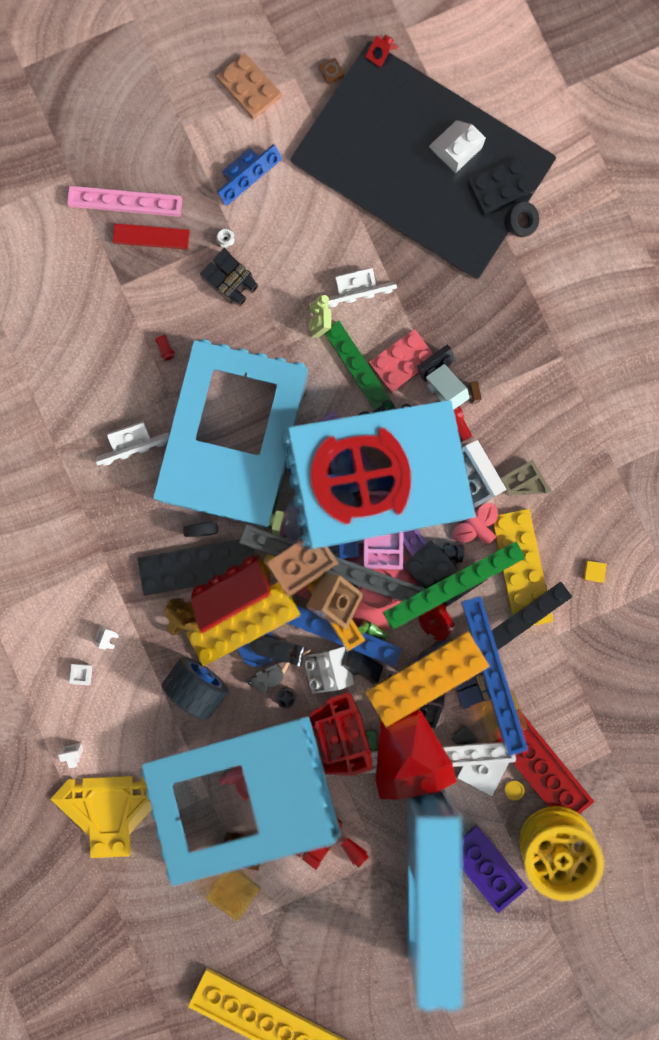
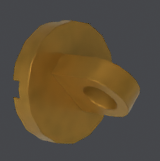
M173 598L168 601L164 609L165 616L170 621L166 630L172 636L179 634L183 629L195 630L198 628L192 602H183L181 598Z

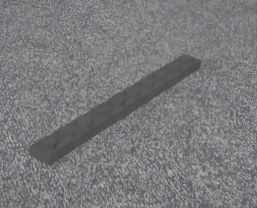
M246 524L239 543L277 557L297 542ZM335 557L338 564L326 571V573L340 575L354 586L399 602L425 590L424 588Z

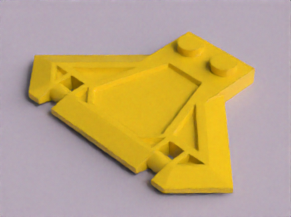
M142 775L141 781L135 782L133 776L83 778V783L76 785L75 779H68L50 799L90 836V858L130 856V834L152 810L151 801L147 797L146 780L143 779ZM141 789V793L134 794V790ZM82 792L83 797H77L76 793Z

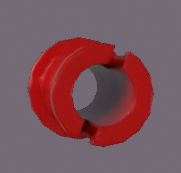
M161 335L157 337L155 341L161 352L160 357L164 361L173 359L175 351L171 349L167 336Z

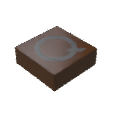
M336 58L319 66V70L328 85L344 77V72Z

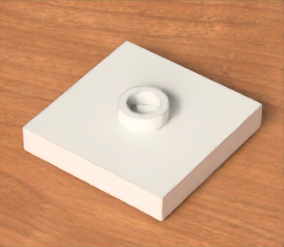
M509 763L462 766L457 778L492 796Z

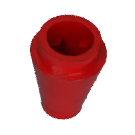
M349 837L341 845L353 866L356 865L359 868L369 858L367 851Z

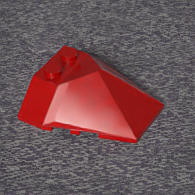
M350 692L330 698L326 703L308 715L325 775L355 776L373 770L371 748L360 711Z
M420 708L387 727L381 719L375 776L380 799L401 800L438 792L457 783L453 763Z

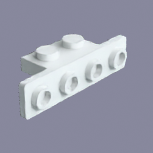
M372 267L337 275L335 279L339 295L328 297V308L338 305V302L345 301V303L354 302L358 297L366 299L374 297V294L379 292L382 294L393 292L392 289L397 288L396 283L388 282L376 285Z
M144 421L109 432L107 436L113 451L97 456L95 462L97 465L102 464L105 466L111 464L115 459H126L136 452L144 453L150 447H162L168 443L169 432L150 438Z

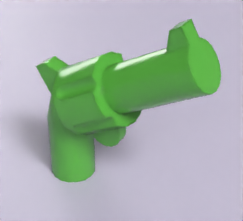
M365 619L358 628L361 634L366 632L370 635H376L383 640L388 638L386 631L379 629L376 624L370 621L367 622Z

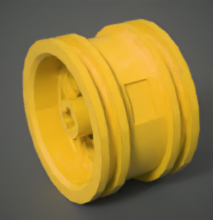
M549 806L539 809L524 822L520 831L519 847L528 879L536 890L554 900L571 901L582 898L598 885L604 869L603 854L590 825L583 816L567 807ZM543 840H548L546 843L541 844ZM577 842H583L580 846H574ZM540 859H542L543 863L540 864L536 863Z

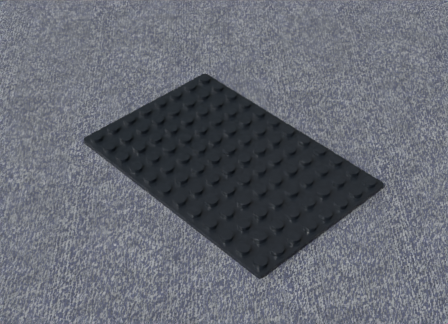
M369 41L290 158L291 164L474 279H479L509 233L506 225L508 210L516 203L529 202L533 194L483 216L468 185V180L520 157L537 190L555 162L556 156L392 53H388L384 63L379 67L365 57L373 43ZM376 47L373 50V56L375 59H380L383 51L380 47ZM457 120L472 124L485 137L482 149L455 173L430 148V145Z

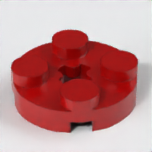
M443 603L418 616L419 624L427 635L432 634L435 636L433 638L435 640H443L455 630V624Z

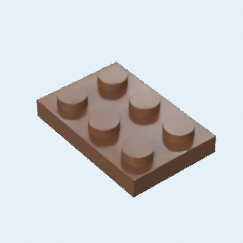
M243 53L217 75L219 82L253 120L282 97L281 92L246 53Z
M301 540L266 564L289 597L338 564L328 547L307 550V546L303 547V540Z

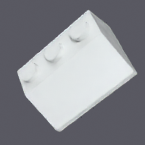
M478 440L461 448L474 508L507 490Z

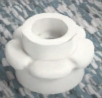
M228 229L220 230L216 237L217 243H220V246L223 248L233 245L235 241L234 233Z

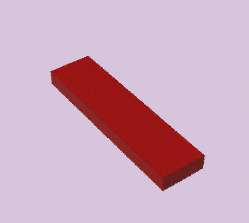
M117 223L114 225V244L189 250V229Z

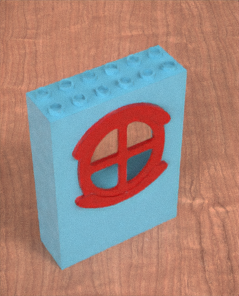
M452 400L289 427L282 438L283 448L287 449L288 453L286 465L288 469L291 468L292 476L289 477L291 488L295 489L296 496H293L295 508L298 507L300 514L297 516L299 527H302L304 534L301 535L303 547L307 546V550L454 523L476 517ZM370 446L380 450L390 459L391 467L366 472L363 469L360 447ZM351 449L356 468L355 474L329 478L327 469L332 459L342 450ZM392 475L395 479L392 491L382 502L372 505L366 481L371 478ZM357 482L360 488L362 507L354 508L339 502L330 491L331 486Z

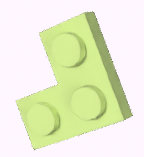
M276 510V514L271 515L269 525L272 527V534L280 535L284 512Z

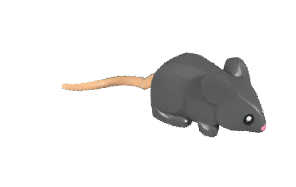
M286 662L283 669L276 663L265 668V671L260 670L256 672V676L249 677L245 681L260 692H264L268 687L281 683L290 663Z

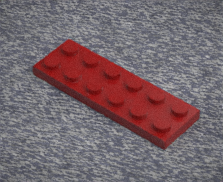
M517 709V716L528 750L515 754L516 762L512 763L548 807H567L581 814L595 801L524 714ZM497 726L489 735L495 742H500L503 739L499 726Z

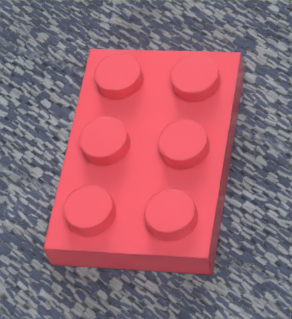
M414 329L369 361V364L389 392L392 393L419 374L417 366L432 356L433 353Z

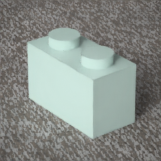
M445 364L426 376L428 382L426 387L432 395L436 394L439 402L452 400L453 410L469 399L468 390L465 385Z

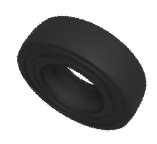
M529 202L514 204L506 215L508 230L517 237H527L533 234L539 225L537 208ZM521 212L526 213L528 216V223L525 227H521L517 222V217Z
M200 523L183 527L184 537L207 536L218 533L217 523Z

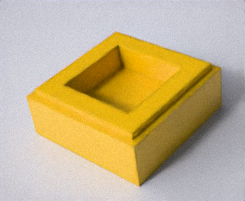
M586 561L583 580L604 583L607 564Z

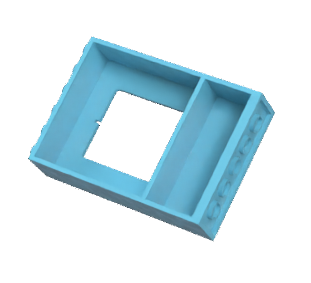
M200 339V341L194 340L153 499L162 503L271 529L269 523L271 515L275 513L286 469V457H288L287 449H284L282 445V438L289 427L297 425L309 376L308 367H305V364L300 362H294V364L287 363L285 359L275 357V359L267 358L268 356L263 353L250 354L248 350L242 348L233 350L225 344L213 345L205 339ZM214 370L243 377L247 373V378L277 385L259 455L196 440Z
M309 716L142 764V776L146 780L147 797L151 801V813L156 821V834L161 842V855L166 862V875L171 886L334 844L341 836ZM241 765L259 834L189 852L181 820L176 819L180 815L172 785Z
M441 790V793H429L406 798L407 958L417 1006L426 1011H432L435 1008L454 1011L457 1008H462L461 817L446 791Z

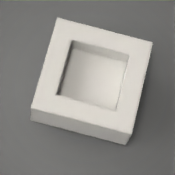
M71 664L69 684L91 685L93 665Z

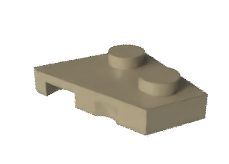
M533 460L500 478L507 489L505 491L508 496L547 494L551 492Z

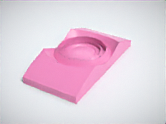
M368 491L370 503L376 505L382 502L390 492ZM403 532L365 539L363 543V566L369 569L403 570Z

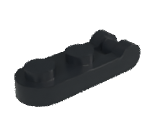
M263 635L251 643L252 651L255 654L297 666H302V655L306 652L307 648ZM290 649L295 650L294 657L288 656Z

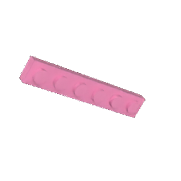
M69 186L67 204L69 207L181 217L182 196Z

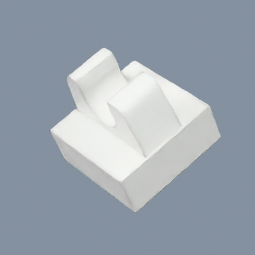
M100 625L93 643L98 648L105 650L106 648H114L115 645L109 643L111 637L118 638V634L108 627Z
M82 743L62 747L58 755L60 762L67 761L69 768L77 767L83 752Z

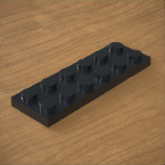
M240 540L139 557L137 559L143 595L196 587L200 584L205 585L212 577L216 575L221 576L226 573V570L231 566L236 565L237 567L247 557H254V551L252 548L241 545L239 543Z

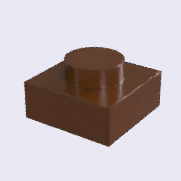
M478 381L470 382L467 390L471 404L479 403L482 400Z

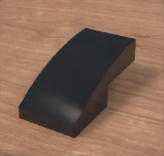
M352 649L346 650L341 664L353 675L360 674L372 684L379 682L384 667L372 658Z

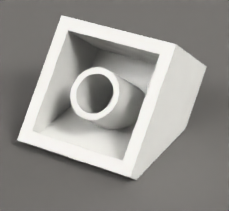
M456 120L430 145V148L456 173L482 149L485 137L472 124Z

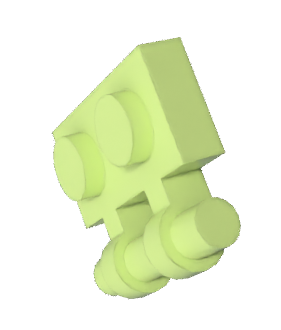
M326 295L319 296L316 301L310 304L309 311L313 313V317L309 321L311 337L319 338L331 329V309H328L329 298Z

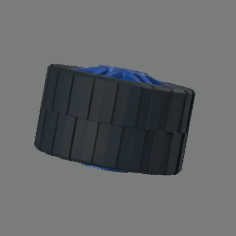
M181 657L162 682L163 691L171 701L187 713L200 719H209L228 694L227 686L213 671L188 657Z

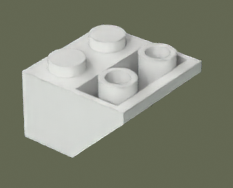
M345 647L333 648L303 656L312 694L336 691L354 685L352 673L341 666L346 653Z

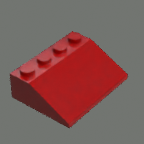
M259 555L247 557L237 567L236 565L231 566L223 575H216L207 584H200L193 589L191 602L201 634L271 595L270 572Z

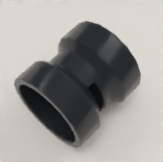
M444 542L443 551L456 563H462L464 544H457L455 546Z
M290 687L282 688L277 694V704L285 709L291 708L296 701V692Z

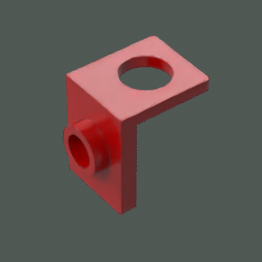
M386 34L384 36L376 35L365 57L381 67L389 51L397 50L399 46L393 43L394 39ZM376 47H380L383 51L380 59H375L373 56V50Z

